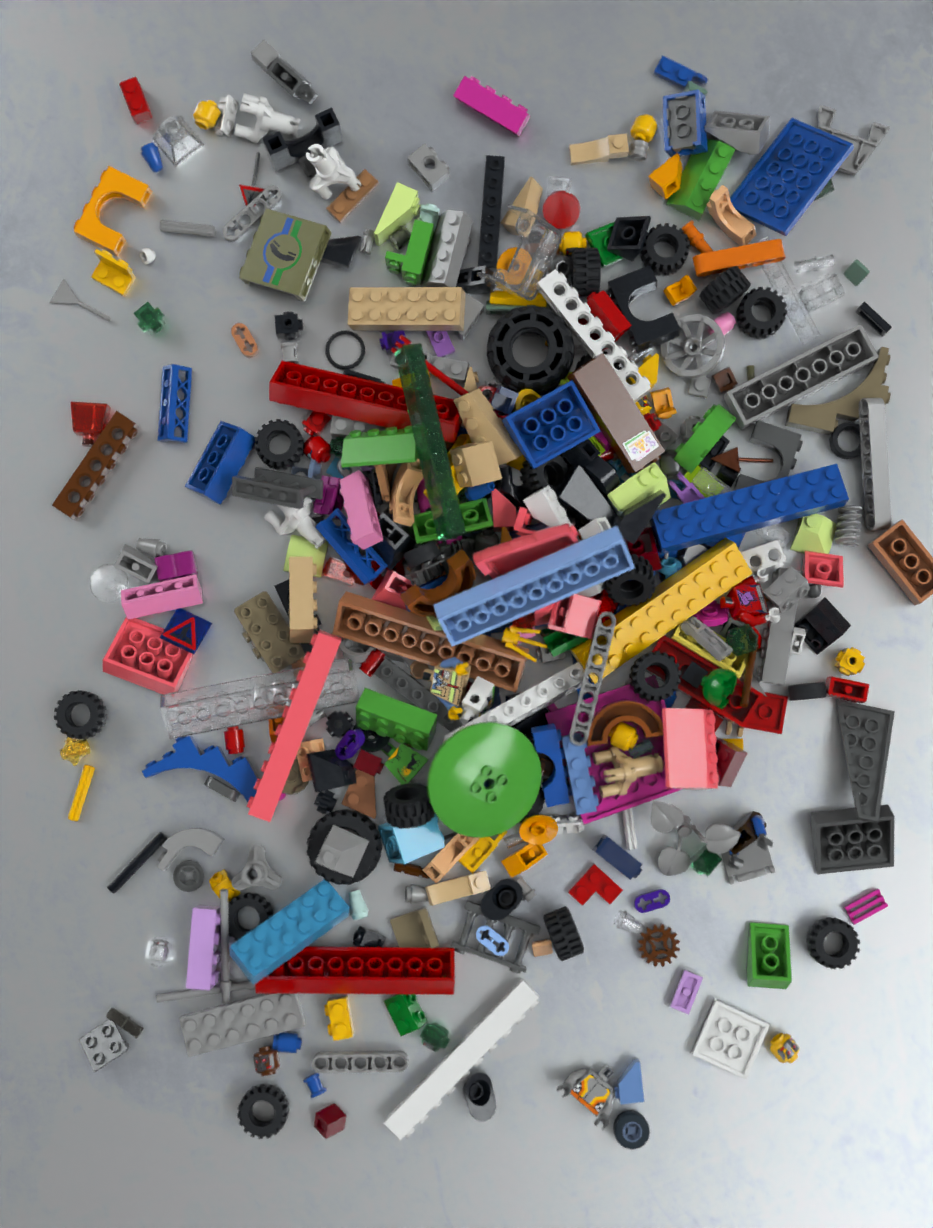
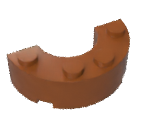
M463 549L447 560L449 574L440 586L434 589H423L414 584L400 595L410 611L422 617L434 616L436 618L434 604L472 588L473 582L476 580L475 568Z
M630 700L614 701L602 707L593 716L587 746L607 744L611 729L617 723L623 721L637 723L647 738L662 736L663 723L659 716L644 704Z

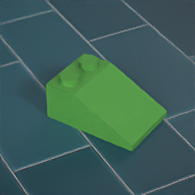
M750 922L747 956L748 987L787 989L792 982L789 925Z

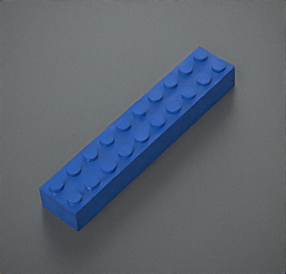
M833 464L661 509L654 513L650 519V524L661 555L843 507L848 502L849 497L838 465Z

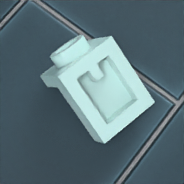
M421 204L418 220L434 224L435 233L440 209L433 204Z

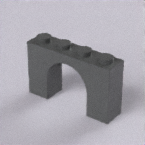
M758 420L754 425L749 442L767 447L778 456L780 470L777 477L772 480L787 477L790 469L793 470L796 465L797 459L794 457L796 451L799 452L803 441H800L802 435ZM740 474L737 477L733 491L768 481Z

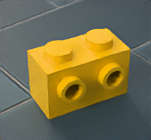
M348 995L329 998L327 1004L324 1005L325 1014L329 1016L331 1023L328 1024L329 1036H333V1041L352 1038L354 1036V1028Z

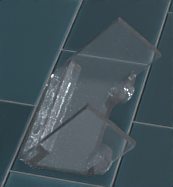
M508 205L507 209L519 216L515 229L522 236V239L507 271L497 269L493 275L478 272L477 276L501 290L531 301L536 298L539 292L537 290V282L546 276L561 243L562 234L560 230L529 209Z

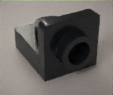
M359 926L353 936V945L356 947H383L386 936Z

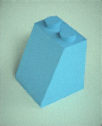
M434 814L435 816L430 822L416 828L401 829L391 826L388 822L377 826L390 863L406 864L445 847L444 835L439 830L436 814Z

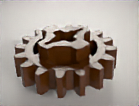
M653 924V929L645 927L647 933L641 932L640 934L643 939L637 940L638 943L642 944V946L637 948L638 951H643L640 955L641 958L647 957L646 963L648 964L653 961L654 967L657 966L658 962H660L662 967L665 966V961L671 964L670 958H677L674 952L680 951V948L676 946V944L680 943V940L674 939L677 935L676 932L670 933V927H667L665 930L664 924H660L659 928H657L656 924ZM662 932L659 936H651L653 933ZM668 938L671 940V949L667 945ZM652 940L658 943L662 941L661 944L666 950L662 948L656 949ZM646 941L650 944L649 953L646 950ZM659 954H666L662 958H656Z

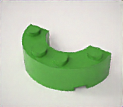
M714 404L702 417L705 419L704 422H698L692 429L694 434L685 444L682 442L675 450L677 455L673 460L690 474L737 419L720 404L717 406Z

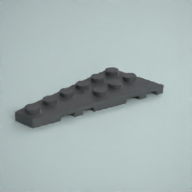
M836 700L857 819L878 823L895 711Z

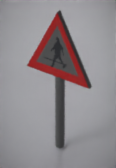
M259 152L256 154L252 185L245 186L239 184L246 206L265 190L255 187L260 159Z

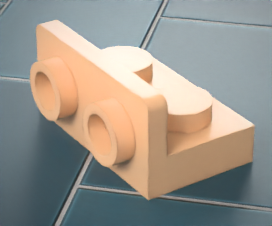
M323 738L302 742L299 747L297 759L303 782L312 780L307 754L325 751Z

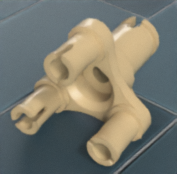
M614 746L609 747L608 750L592 754L595 765L611 761L615 768L604 771V776H609L605 777L606 783L616 782L599 786L602 798L626 795L628 788L632 782L636 781V778L656 774V772H663V762L658 753L654 754V756L647 755L632 759Z

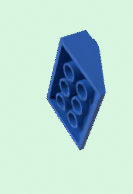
M573 380L502 419L510 437L533 469L601 432Z

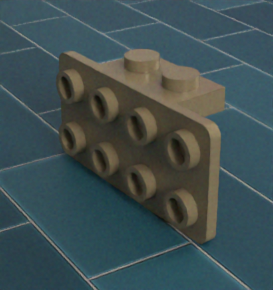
M266 591L235 608L234 613L243 626L244 632L242 636L247 643L251 642L253 645L252 652L257 659L261 658L263 662L265 661L273 674H277L305 656L300 643H290V627Z

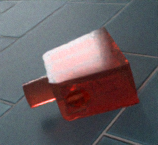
M71 402L73 432L78 436H83L82 446L92 447L94 437H99L106 427L111 407L108 404Z
M333 557L327 559L322 578L350 587L354 583L364 586V583L346 562ZM344 570L350 573L349 578L344 576Z

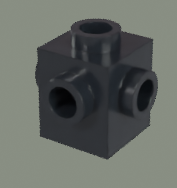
M288 311L284 312L283 315H275L277 338L295 340L296 337H300V331H303V320L299 319L298 314Z
M335 710L327 717L326 725L328 727L326 730L332 737L337 736V738H341L354 727L351 723L353 718L347 711L345 713L342 711L337 713ZM339 720L343 723L341 728H337L335 725Z

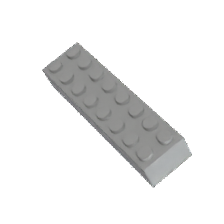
M860 324L726 392L723 398L732 415L737 418L735 421L740 430L758 420L760 421L874 363L879 356Z

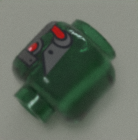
M437 1022L428 1023L420 1035L422 1044L434 1052L439 1051L441 1048L445 1050L450 1042V1039L447 1038L449 1030Z

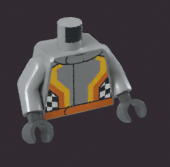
M606 1065L599 1073L592 1068L572 1072L564 1081V1084L557 1087V1091L563 1088L565 1093L562 1097L571 1094L596 1117L599 1115L600 1117L594 1122L595 1126L598 1125L599 1121L603 1123L602 1130L608 1126V1118L613 1108L614 1092L612 1085L607 1081L614 1072Z

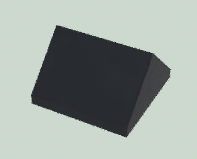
M616 217L607 251L633 262L642 251L651 217Z

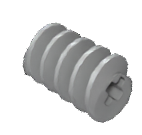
M845 505L838 508L840 515L837 516V520L841 522L836 523V527L839 528L835 532L839 536L835 538L837 544L859 546L854 541L859 540L860 537L855 536L854 533L860 532V529L855 528V526L861 525V522L856 520V518L862 517L861 514L856 513L858 510H862L861 506Z

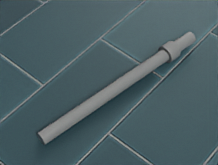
M221 889L222 979H220V989H222V1003L228 1004L230 1003V989L232 988V980L229 977L228 889Z
M249 979L244 982L232 983L230 992L244 989L255 990V985ZM217 985L211 990L191 989L156 995V1001L158 1003L222 993V989H220V985Z

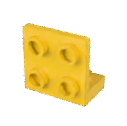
M96 249L94 253L100 262L91 278L125 297L136 279L132 273L133 270L128 267L129 264L120 258L117 261L112 258L113 255L108 251Z

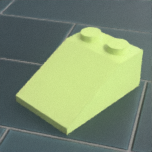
M398 182L396 183L374 232L377 246H381L389 239L388 236H393L398 232L402 225L408 224L414 215L417 216L421 207L417 190Z

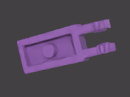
M680 472L676 476L686 486L683 490H680L673 481L670 480L668 482V485L683 504L705 498Z

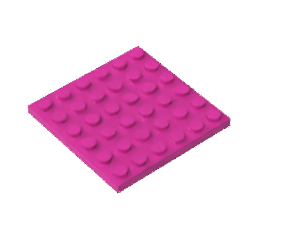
M655 675L645 678L648 685L653 688H659ZM627 684L599 694L594 715L609 703L619 700H630L644 704L652 709L663 723L662 708L667 707L664 700L654 702L638 697L639 694H635L633 686ZM590 697L583 701L587 704H590L593 702V697ZM577 702L545 713L548 724L554 723L556 729H560L561 736L570 734ZM581 712L578 714V720L581 723L588 722V715ZM623 721L634 727L639 737L633 749L629 748L627 751L619 750L632 759L647 755L654 756V754L658 753L663 762V772H656V774L636 778V781L632 782L628 788L627 794L622 796L614 795L605 798L600 796L599 786L616 782L606 783L605 777L609 776H604V771L615 768L611 761L595 765L592 758L594 752L605 751L609 747H614L610 743L611 737L608 736L607 744L584 748L585 755L589 756L591 761V767L588 768L589 775H593L595 787H592L593 795L597 794L599 806H596V812L581 814L584 824L683 790L666 788L664 735L647 738L637 723ZM559 741L560 748L562 747L561 741ZM562 759L563 766H566L565 759Z

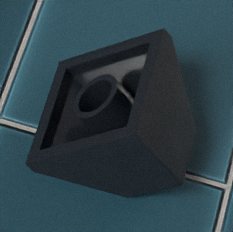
M334 749L307 754L315 793L357 783L353 764L347 759L340 760L336 756Z

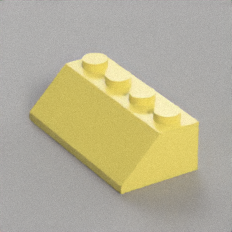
M680 625L674 629L670 639L715 666L735 672L737 679L742 676L749 652L717 634L733 650L729 656L719 662L703 646L698 644L691 635H686L681 630Z

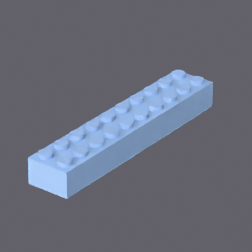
M615 526L436 603L433 606L438 621L453 647L630 571L635 567L618 527Z

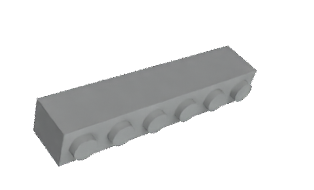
M779 567L776 569V572L774 571L772 574L771 582L773 583L787 568ZM798 600L790 610H786L783 614L779 612L780 620L778 623H772L769 620L767 628L763 630L762 639H765L764 647L760 649L759 658H762L761 666L757 668L756 676L759 677L758 682L780 686L785 685ZM771 602L770 609L778 608L774 603Z

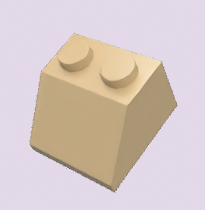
M492 441L466 443L450 450L460 488L473 487L502 479Z

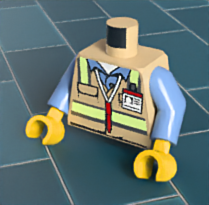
M456 657L443 660L434 670L425 669L423 673V680L432 682L431 693L436 695L445 705L450 720L460 719L458 714L462 713V708H457V706L462 703L466 696L471 668L467 662L463 663Z

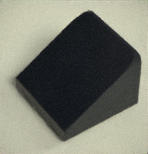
M721 465L714 480L731 488L739 473Z

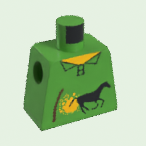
M389 742L381 750L389 757L384 764L401 785L410 783L429 760L405 744L395 748Z

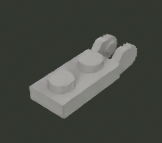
M692 616L687 621L681 623V630L686 635H691L698 644L703 646L719 662L733 651L726 642L699 619Z

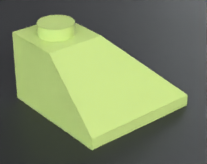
M819 514L799 518L790 550L803 554L805 551L829 554L837 529L836 523Z

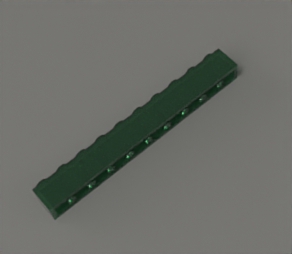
M422 344L403 345L395 352V358L438 541L456 539L466 533Z

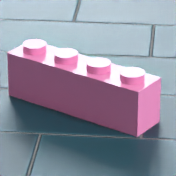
M358 470L340 480V493L345 502L343 507L348 515L347 523L351 528V540L355 545L365 550L383 541V536L369 479Z
M195 574L121 590V604L127 619H133L203 604V596L198 577Z

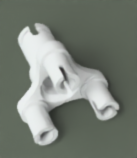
M244 93L240 111L256 115L257 122L253 129L236 124L234 136L250 139V142L257 143L268 130L280 131L283 134H291L293 137H296L300 118L295 119L293 116L273 111L274 108L269 105L265 97L261 96L258 98Z
M313 144L308 148L311 154L306 152V157L316 168L317 172L310 180L309 185L314 192L318 193L323 199H328L332 191L327 186L332 184L344 183L352 191L360 189L361 182L356 178L353 170L345 166V162L339 157V153L334 147L324 149L319 144Z
M304 496V507L301 509L277 505L285 513V520L281 519L273 509L264 517L280 536L297 530L306 540L314 544L316 549L321 547L326 541L316 529L317 523L310 517L313 500L310 497Z

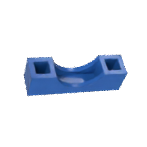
M554 723L531 728L536 752L546 754L554 763L552 774L547 780L542 782L546 806L552 807L570 803L569 796H572L570 784L566 783V778L569 777L567 766H563L562 759L566 758L564 748L559 746V741L562 740L560 729H556Z

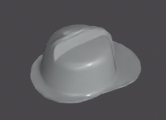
M349 639L343 640L339 645L347 665L363 663L370 652L375 649L365 644L360 646L359 642Z

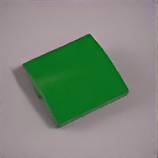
M548 627L540 630V636L548 646L547 648L553 657L588 640V638L548 629Z

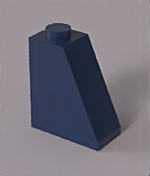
M603 835L592 849L630 880L632 877L636 879L642 871L640 867L643 864L606 835Z

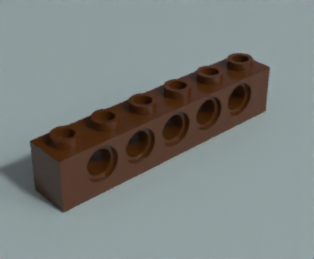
M116 411L52 506L73 520L80 518L85 511L84 507L87 502H91L95 497V491L98 486L104 484L106 474L109 470L112 471L115 468L119 455H123L127 450V444L130 439L133 440L138 434L137 429L139 426ZM122 431L123 436L118 440L115 439V434ZM107 447H112V452L109 455H104V450ZM100 462L101 468L98 471H94L93 466ZM86 478H90V484L87 487H83V481ZM79 494V500L73 503V495Z

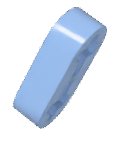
M482 925L477 929V940L495 955L503 956L508 952L509 944L507 940L490 926ZM489 930L488 935L492 938L491 941L486 937L481 939L480 931ZM495 940L499 944L504 942L505 950L496 951L497 946L493 941Z

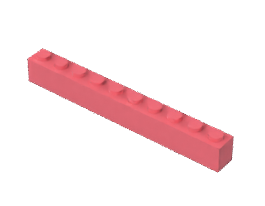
M319 630L318 634L314 633L310 642L313 645L311 653L307 651L303 663H306L304 671L300 670L296 681L299 682L297 689L293 688L289 699L292 700L290 707L286 706L282 717L285 718L283 725L279 724L275 735L278 736L276 743L272 742L268 753L271 756L269 761H264L261 768L264 774L262 779H257L254 786L257 792L255 797H250L247 807L250 808L249 815L268 822L271 821L342 638Z

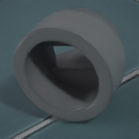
M819 584L809 585L810 590L807 594L812 598L819 597L822 592V586Z

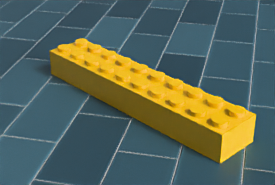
M724 538L655 587V592L652 593V597L647 598L646 602H640V605L637 606L635 604L627 606L614 615L616 624L603 678L753 574L735 542ZM608 619L602 625L605 627L611 626V619ZM604 636L597 637L596 641L600 646L607 644V639ZM593 637L570 649L584 671ZM594 655L592 662L595 665L602 664V658L599 655ZM588 675L594 684L598 682L596 675Z

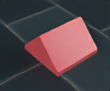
M811 551L804 552L801 571H803L802 576L807 579L808 583L843 588V556Z

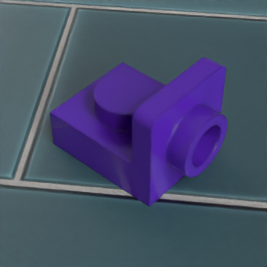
M395 331L387 334L381 332L380 345L382 350L386 349L387 355L393 353L390 351L392 347H397L395 345L396 341L404 344L399 339L401 334L405 336L404 331Z

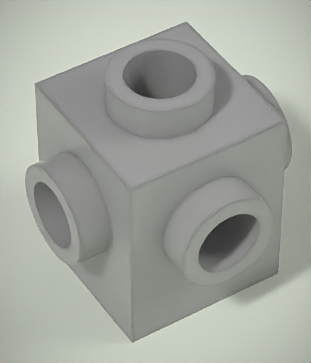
M690 416L689 419H686L681 424L680 435L683 436V442H687L694 434L692 427L698 422L703 423L705 419H700L699 416Z

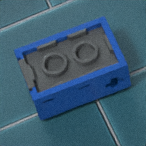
M697 89L663 96L665 152L670 157L676 153L680 156L708 152L707 131H705L706 98L702 92Z

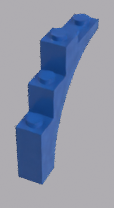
M186 734L177 738V743L172 745L176 751L175 753L170 751L164 754L161 761L156 762L154 760L146 764V769L142 771L145 778H150L161 772L177 768L204 770L232 784L247 802H249L251 796L255 797L257 790L254 789V786L259 778L248 757L243 758L240 756L232 760L233 764L230 765L220 746L214 747L212 745L203 750L205 754H202L193 736H186Z

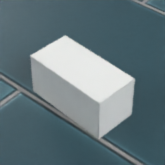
M794 627L790 654H801L806 636L805 629Z

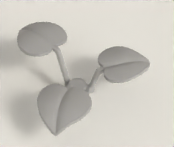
M652 802L650 817L652 827L662 833H668L674 828L677 830L679 837L677 850L673 847H666L659 854L658 865L664 875L681 874L689 868L691 863L690 856L687 852L680 850L682 837L689 836L692 831L703 842H707L708 851L717 854L729 851L739 840L740 831H736L724 824L711 825L707 828L704 837L696 829V826L692 825L690 817L683 815L680 809L668 803Z

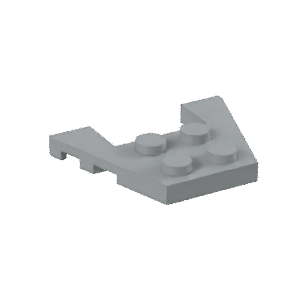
M820 105L818 109V129L848 141L854 146L852 152L837 171L855 176L887 134L890 127L874 122L866 140L832 129L831 125L836 110Z

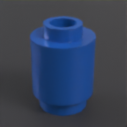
M282 1032L274 1035V1050L284 1053H297V1049L301 1050L302 1038L299 1037L298 1033Z

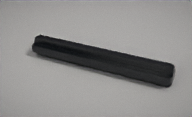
M159 832L107 886L108 890L113 894L116 893L167 840V837L162 832Z

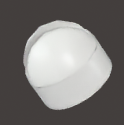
M144 248L139 251V257L144 264H148L155 259V252L151 248Z

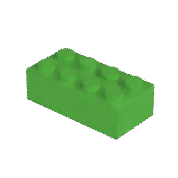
M364 688L356 705V725L361 729L374 731L382 737L393 738L398 743L409 744L416 750L428 751L436 733L437 714Z

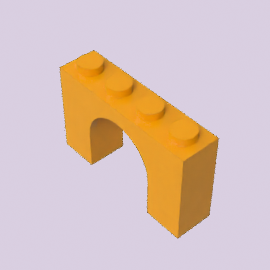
M108 166L107 170H104L101 174L99 185L93 189L92 198L89 203L85 204L81 218L75 222L74 233L77 237L118 257L126 239L122 234L104 226L100 222V211L103 205L111 199L124 198L144 208L152 190L149 185Z

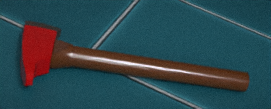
M748 626L750 639L749 654L740 706L743 708L748 707L756 653L760 652L762 637L754 626Z

